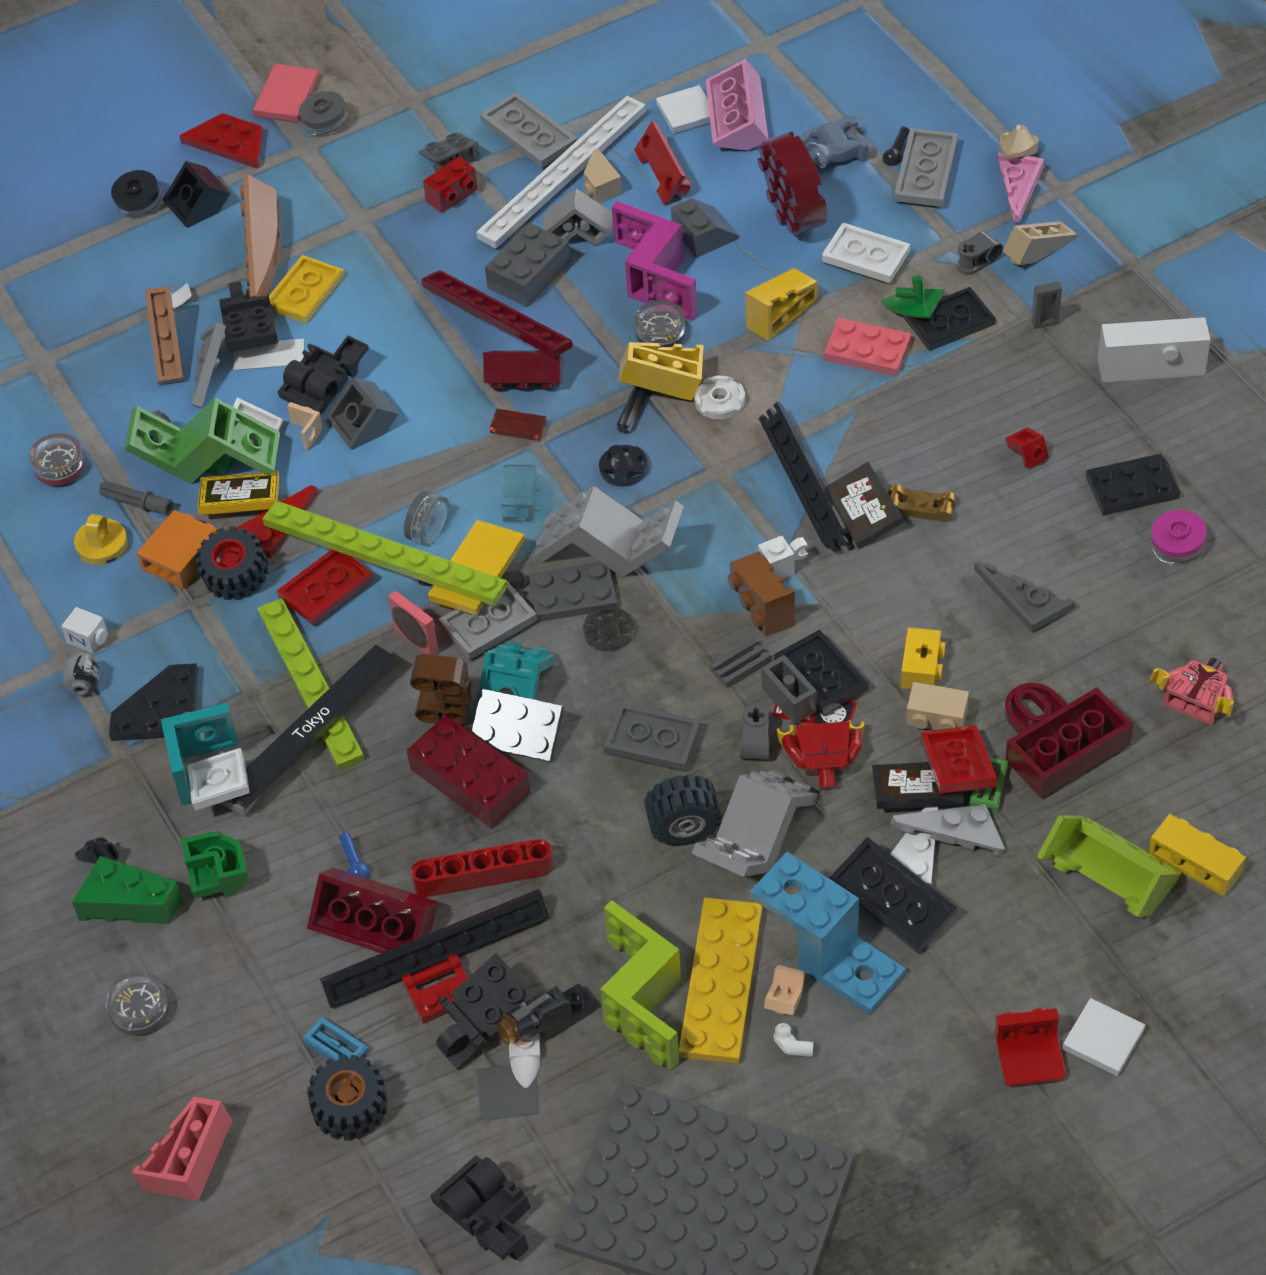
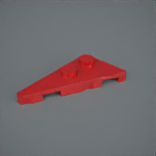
M309 485L281 502L306 510L318 494L316 486ZM267 509L236 527V530L242 527L247 530V533L250 531L254 533L255 537L259 539L266 557L271 558L288 534L264 526L263 517L270 510Z

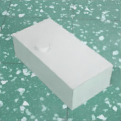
M1206 318L1102 324L1098 351V365L1102 382L1204 376L1210 346V335Z

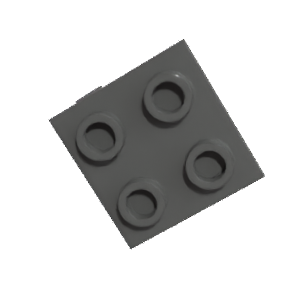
M456 132L447 135L446 139L441 142L428 143L424 149L418 152L436 162V164H433L434 171L436 172L457 157H461L466 162L475 160L476 156L479 155L476 147L479 143Z

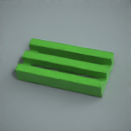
M990 758L994 771L996 766L1001 767L994 800H989L991 787L985 788L983 799L977 798L979 789H974L971 793L969 806L986 804V807L991 808L992 812L998 813L1008 769V761Z

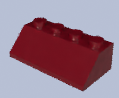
M333 867L319 873L307 929L378 953H383L429 934L433 927L438 901Z

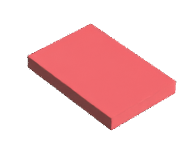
M274 64L253 109L254 116L299 122L300 105L306 98L311 96L320 76L319 70Z

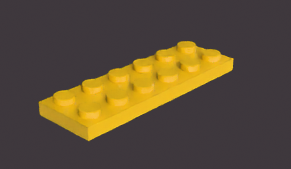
M704 897L679 1045L680 1058L739 1064L763 910L760 904Z

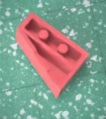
M199 1097L191 1099L169 1126L171 1130L161 1143L156 1142L150 1149L151 1155L142 1166L137 1165L131 1172L143 1191L199 1201L233 1121L223 1103Z

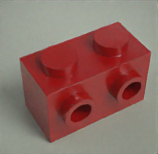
M457 157L423 180L426 202L440 213L445 212L478 189L475 167L461 157Z

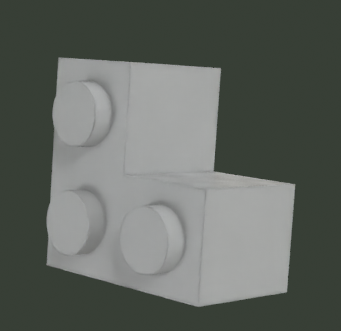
M575 188L544 213L543 229L567 241L578 234L596 246L612 232V212Z

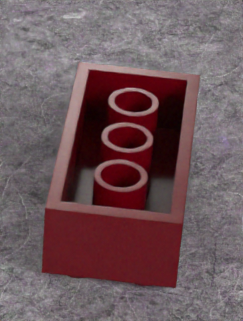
M446 714L407 749L410 770L491 829L531 793L529 776L526 771Z

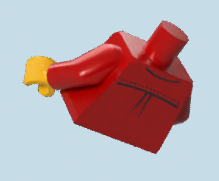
M851 720L795 725V732L793 726L789 725V732L786 733L781 732L780 728H777L778 741L783 745L786 754L797 768L804 769L806 775H818L819 789L836 788L835 773L846 772L847 766L854 763L862 748L865 723L861 721L859 727L852 726Z

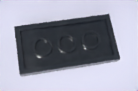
M869 837L829 877L830 880L858 897L859 907L918 954L958 912L954 904Z

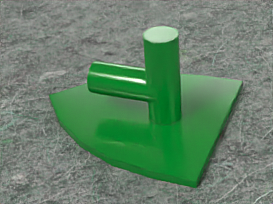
M916 275L912 277L913 288L897 287L895 295L882 300V303L895 313L909 317L930 318L945 291L944 289H923L922 276Z

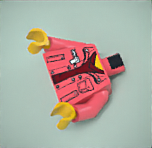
M1209 658L1205 665L1193 660L1185 667L1181 666L1168 673L1162 669H1154L1149 683L1158 684L1160 690H1164L1166 687L1163 705L1213 726L1218 712L1231 717L1234 707L1231 687L1226 685L1228 676L1221 672L1223 664L1220 660Z

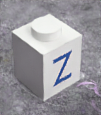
M78 607L72 611L61 626L66 643L93 654L106 641L108 635L103 617Z

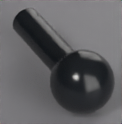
M902 126L892 148L887 149L883 153L882 160L884 164L896 166L901 162L900 151L910 132L907 127Z

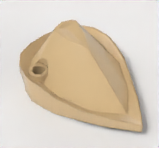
M1016 125L1011 132L1001 135L999 151L1006 158L1033 155L1037 153L1039 138L1030 134L1025 125Z

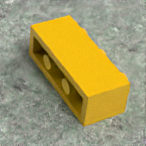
M1172 814L1166 817L1151 836L1148 852L1223 897L1226 896L1242 875L1246 856L1242 855L1237 849L1224 845L1212 835L1203 833L1191 826L1186 820L1177 818Z

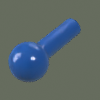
M350 833L341 834L339 839L350 864L348 872L369 879L371 875L370 868L366 863L360 861Z

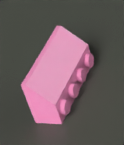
M747 59L706 79L712 140L715 147L748 151L769 140L760 76Z

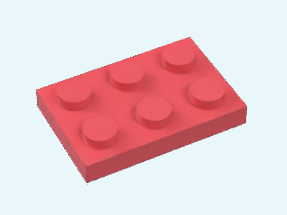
M838 318L825 348L823 360L897 376L911 342V333Z

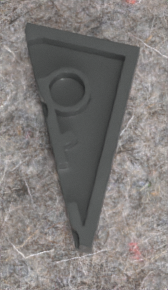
M978 561L974 565L976 573L1031 632L1074 609L1075 602L1073 599L1067 598L1065 601L1050 595L1051 590L1036 586L1033 582L1014 574L1010 578L997 572V567L988 563Z

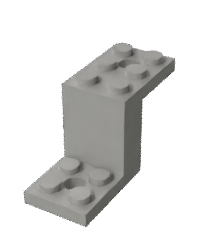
M593 486L586 492H580L573 501L564 503L555 513L551 512L546 517L543 523L545 526L544 531L536 541V546L538 547L534 557L544 562L569 544L574 543L618 575L624 577L670 548L684 506L675 500L666 507L662 506L651 517L647 516L642 520Z
M769 770V772L760 771V773L751 771L750 774L740 775L716 839L696 842L691 854L743 877L767 873L776 862L796 807L814 805L818 794L811 792V787L802 782L795 781L793 784L785 781V775L773 770Z

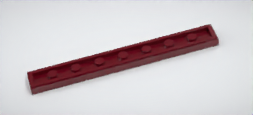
M441 270L421 279L422 287L553 358L573 348V342L568 337Z

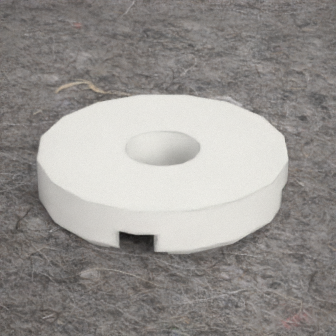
M709 377L703 380V384L698 386L694 395V403L696 409L703 416L711 419H727L738 414L744 407L745 391L740 383L734 382V379L731 377ZM716 395L725 396L723 399H715L714 397Z

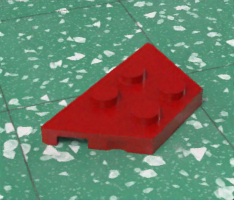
M221 113L179 136L182 144L256 169L259 168V154H261V142L263 141L264 134L261 125Z

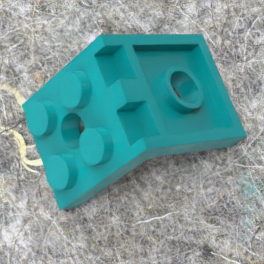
M506 641L505 645H498V647L485 652L477 707L482 689L501 693L502 689L506 687L513 691L514 696L535 700L539 674L554 666L556 655L549 654L548 649L542 647H532L531 650L521 648L522 644Z
M228 703L161 719L171 771L182 806L192 803L184 758L239 745Z

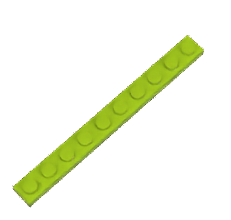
M276 501L263 517V523L266 527L492 606L496 605L508 588L507 580Z

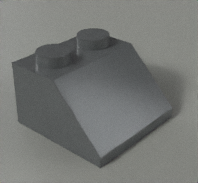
M691 198L671 207V221L681 224L682 241L696 258L739 239V235L714 206Z
M352 377L326 415V418L348 447L356 449L386 434L399 413L374 382Z

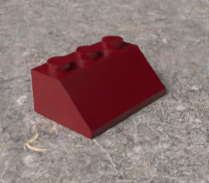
M540 350L483 352L484 383H490V388H505V383H515V388H531V383H541V388H555L556 383L562 382L564 353L553 358Z

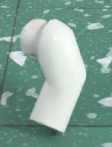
M781 1023L775 1027L774 1041L785 1054L813 1057L814 1042L797 1041L791 1034V1027L788 1024Z

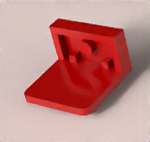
M1037 1008L1033 1011L1020 1013L1009 1011L1002 1015H996L994 1035L1004 1083L1007 1086L1014 1087L1056 1082L1065 1079L1066 1071L1057 1035L1059 1025L1057 1008Z

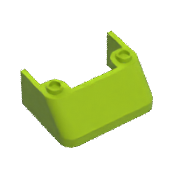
M1059 815L1037 855L1041 860L1051 859L1053 861L1052 866L1064 873H1068L1069 870L1078 871L1125 899L1124 902L1129 905L1127 910L1140 918L1152 915L1181 875V872L1084 816Z

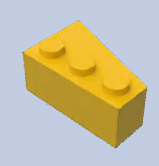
M629 342L620 362L618 381L692 401L702 379L704 345H696L695 348H682V344H674L673 347H660L659 343Z

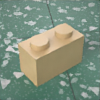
M913 682L907 706L906 725L932 730L964 727L968 710L969 691Z

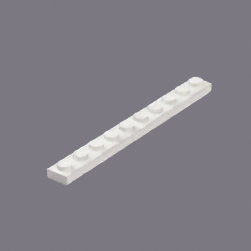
M626 96L476 232L477 239L495 249L499 247L587 166L593 150L598 148L603 152L646 112V105Z

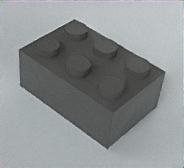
M528 223L485 266L487 288L528 307L571 263L569 241Z

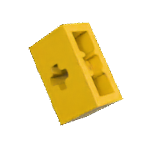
M908 627L901 671V688L912 689L913 682L935 685V681H941L943 664H938V659H944L946 642H940L941 631Z

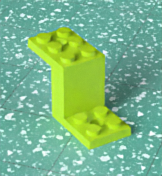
M611 900L604 907L607 941L614 949H621L628 954L630 960L600 989L603 1021L612 1031L616 1032L618 1030L626 1036L627 1041L637 1049L642 1048L646 1051L654 1063L659 1066L664 1065L672 1071L679 1064L677 1032L653 1015L651 1011L681 981L679 949Z

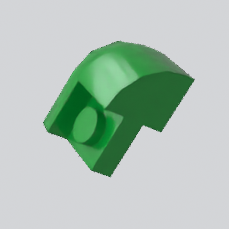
M220 831L181 839L194 899L223 892L226 898L236 894L245 887L248 882V873L243 849L238 840L236 841L230 836L222 835Z

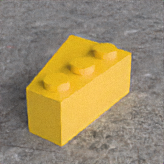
M793 268L745 292L746 328L770 341L818 299V281Z

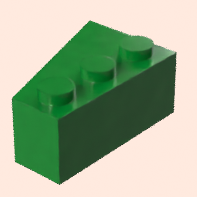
M100 856L73 899L72 904L79 921H88V918H103L106 922H115V919H132L133 923L169 924L183 900L176 881Z

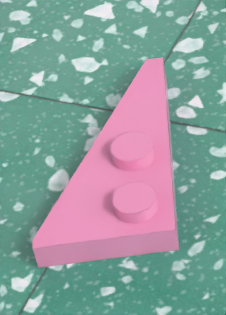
M999 152L998 162L1013 222L1020 223L1044 168V159L1030 156L1006 158Z

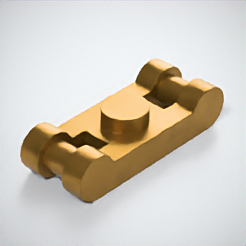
M891 484L888 488L887 493L902 516L949 522L953 518L954 511L952 507L956 504L957 496L952 492L938 494L904 489L899 484Z

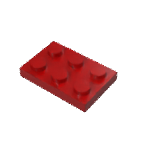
M331 549L277 590L279 598H283L288 606L314 626L367 586L374 578L373 573L355 558Z
M977 725L921 732V743L940 794L997 787V776Z

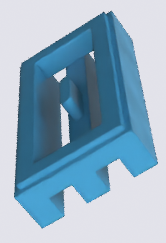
M323 1017L302 1038L304 1044L328 1060L332 1058L333 1061H337L340 1055L314 1039L313 1036L340 1054L345 1055L348 1059H350L351 1055H357L359 1061H361V1056H366L369 1052L368 1046ZM320 1029H325L356 1051L354 1053L339 1042L321 1032Z

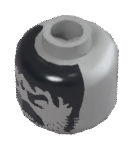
M79 653L67 659L63 671V685L75 695H85L94 691L99 683V663L92 656L85 653Z

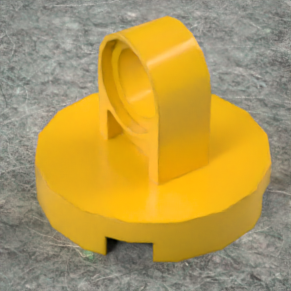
M91 514L86 524L81 526L76 532L74 545L76 552L83 562L90 565H105L107 560H111L114 557L117 560L125 553L128 539L125 528L119 522L107 519L105 516Z

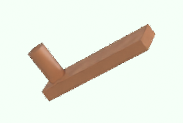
M170 286L145 290L158 384L183 382L184 377Z

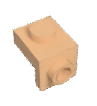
M777 965L774 971L773 983L765 998L764 1008L779 1014L793 1015L802 997L805 972Z

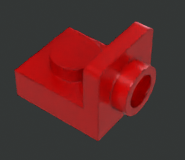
M1028 427L1005 438L1007 447L1022 455L1024 467L1028 469L1049 458L1044 436Z

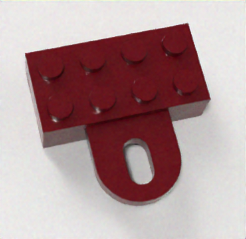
M1025 683L1012 689L1005 700V717L1018 733L1007 740L1005 761H1008V764L1041 799L1131 744L1134 724L1098 687L1067 704L1052 688L1040 683ZM1023 700L1033 701L1044 714L1040 716L1032 715L1021 702Z

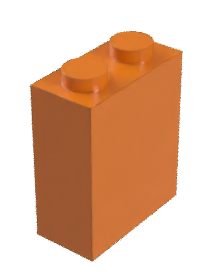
M174 510L137 551L141 570L185 589L199 572L196 564V558H198L196 553L198 548H202L201 542L204 539L208 540L210 533H218L217 529L209 523L205 524L196 520L189 514H183Z

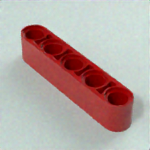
M534 839L419 860L411 867L413 888L415 893L420 896L432 897L548 875L553 869L552 847L546 840Z

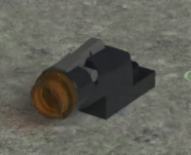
M580 984L573 986L563 993L555 986L504 1014L501 1017V1021L496 1023V1029L501 1039L507 1045L512 1042L517 1044L521 1040L530 1039L539 1033H542L548 1039L595 1012L596 1003Z

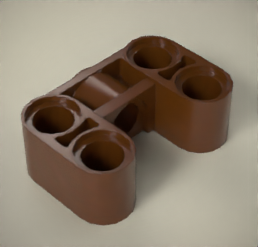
M430 654L418 655L415 659L410 679V685L420 691L415 717L422 722L436 724L446 714L461 726L465 725L472 699L467 663L455 657Z

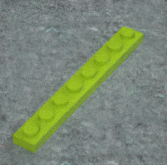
M283 598L257 607L258 614L308 709L329 687ZM344 716L321 736L339 771L365 761L364 754Z

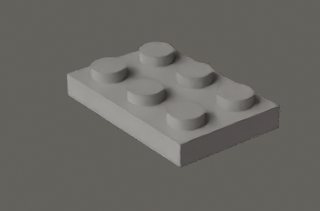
M508 581V588L496 605L492 606L485 603L477 616L455 609L439 619L440 627L469 660L537 621L535 611Z

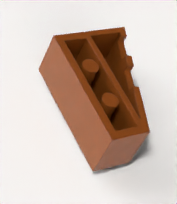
M758 551L730 562V574L727 575L731 588L738 591L743 608L749 609L754 626L760 628L765 637L795 626V591L792 588L785 589L782 585L784 579L781 575L775 577L772 574V571H774L773 566Z

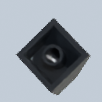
M185 161L162 200L183 225L189 228L218 214L229 197L230 192L206 166Z

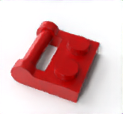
M456 953L448 956V960L412 976L407 974L401 977L404 988L423 1024L448 1014L441 1007L439 1000L446 996L451 1002H454L455 999L451 993L468 978ZM453 971L455 975L421 991H418L416 986Z

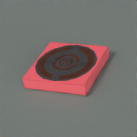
M394 591L391 593L388 599L394 630L425 654L437 655L438 645L433 618L399 592Z

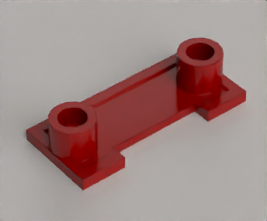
M651 121L634 151L641 163L646 164L648 161L660 183L656 192L663 205H668L674 195L687 196L690 191L691 182L686 177L671 150L667 137L663 135L657 122Z

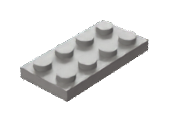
M517 92L480 114L483 124L541 168L560 157L577 141V137Z
M910 128L894 193V201L943 207L958 142V133Z

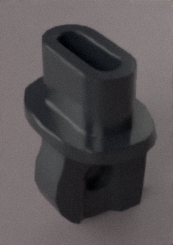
M103 837L86 842L74 854L79 861L96 863L100 856L114 861L119 859V852L115 846Z

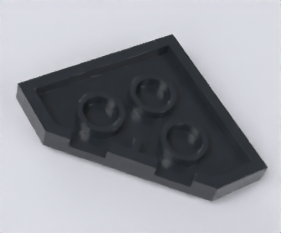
M197 663L167 666L111 712L109 736L111 741L165 738L161 719L196 711Z

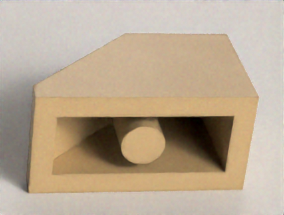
M598 148L593 150L584 171L585 183L582 187L587 196L600 204L622 195L621 176Z

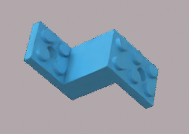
M786 852L750 891V898L798 929V968L868 1015L873 1013L906 975V968L858 937L859 898L789 852ZM789 886H796L800 889V892L790 895L784 890ZM866 971L872 977L869 980H860L856 977V974Z

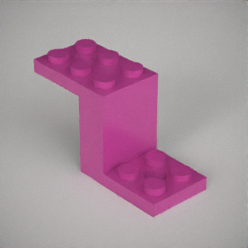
M616 201L612 206L614 243L633 249L632 253L625 260L627 296L659 309L673 310L683 318L693 321L697 316L696 279L675 272L683 261L681 224Z

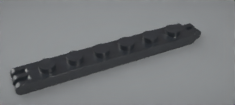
M777 401L773 405L776 412L772 408L766 411L769 419L764 414L758 419L822 544L827 549L831 548L834 553H837L840 550L837 541L842 546L848 544L845 536L848 529L784 406Z

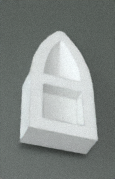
M517 1030L511 1033L509 1031L511 1069L519 1084L524 1088H528L534 1081L540 1068V1033L530 1039L517 1041L515 1039V1035L518 1034Z

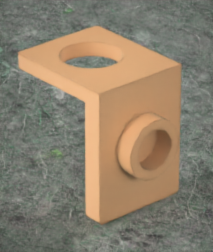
M290 402L287 406L290 422L304 427L301 431L304 449L309 450L323 430L320 412ZM311 429L313 430L311 437L308 439L309 431Z

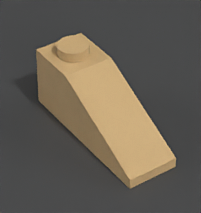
M1061 221L1014 226L1003 252L1010 257L1011 262L1014 264L1036 263L1076 239L1078 234Z

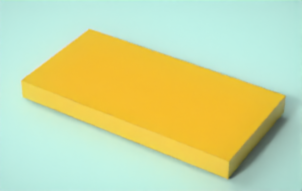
M476 520L450 561L501 578L525 542V534ZM435 585L428 593V599L431 602L476 616L485 604L484 602Z

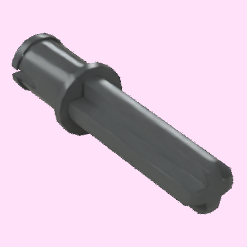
M104 481L99 486V494L101 496L141 507L145 512L151 510L165 516L170 515L172 512L173 501L156 496L151 491L145 493L108 481Z

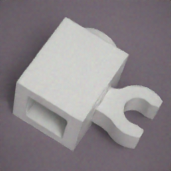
M779 536L759 544L758 551L773 566L774 571H772V574L775 577L781 575L784 579L794 575L795 560L808 556L804 549L808 545L803 537L795 539L788 545L784 537Z

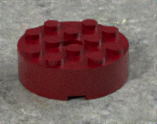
M791 131L762 142L761 146L758 147L761 157L757 158V162L761 172H764L768 187L766 196L769 203H774L776 207L775 214L779 224L785 223L790 233L795 236L825 225L827 222L826 200L820 195L817 186L822 184L811 155L799 136L794 137V133Z

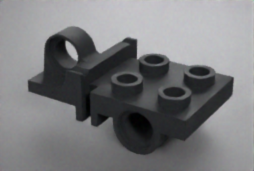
M241 281L228 283L231 297L219 299L223 325L226 326L224 332L228 351L232 352L248 349L253 346L258 347L278 343L269 295H266V297L259 296L244 299Z
M347 335L334 354L309 343L307 345L309 352L306 350L302 352L303 359L300 362L292 360L286 366L283 373L284 384L277 391L279 398L289 403L309 407L314 411L320 412L321 416L347 382L348 376L352 378L358 374V364L368 351V344Z
M497 953L451 993L455 999L454 1002H451L446 996L439 1000L441 1007L457 1024L448 1027L436 1040L438 1049L458 1070L480 1049L488 1046L484 1039L487 1035L494 1041L496 1039L495 1036L499 1032L508 1029L504 1014L521 1003L536 998Z
M475 1155L430 1195L432 1202L470 1235L476 1236L479 1246L485 1251L489 1248L502 1260L508 1255L512 1259L517 1260L529 1249L525 1234L513 1225L531 1209L529 1200L523 1193L522 1188L516 1187L515 1182L512 1180L509 1182L502 1170L490 1158L486 1157L482 1160Z

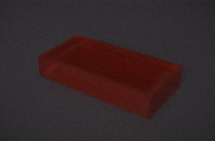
M497 408L490 425V433L540 441L547 423L546 416Z

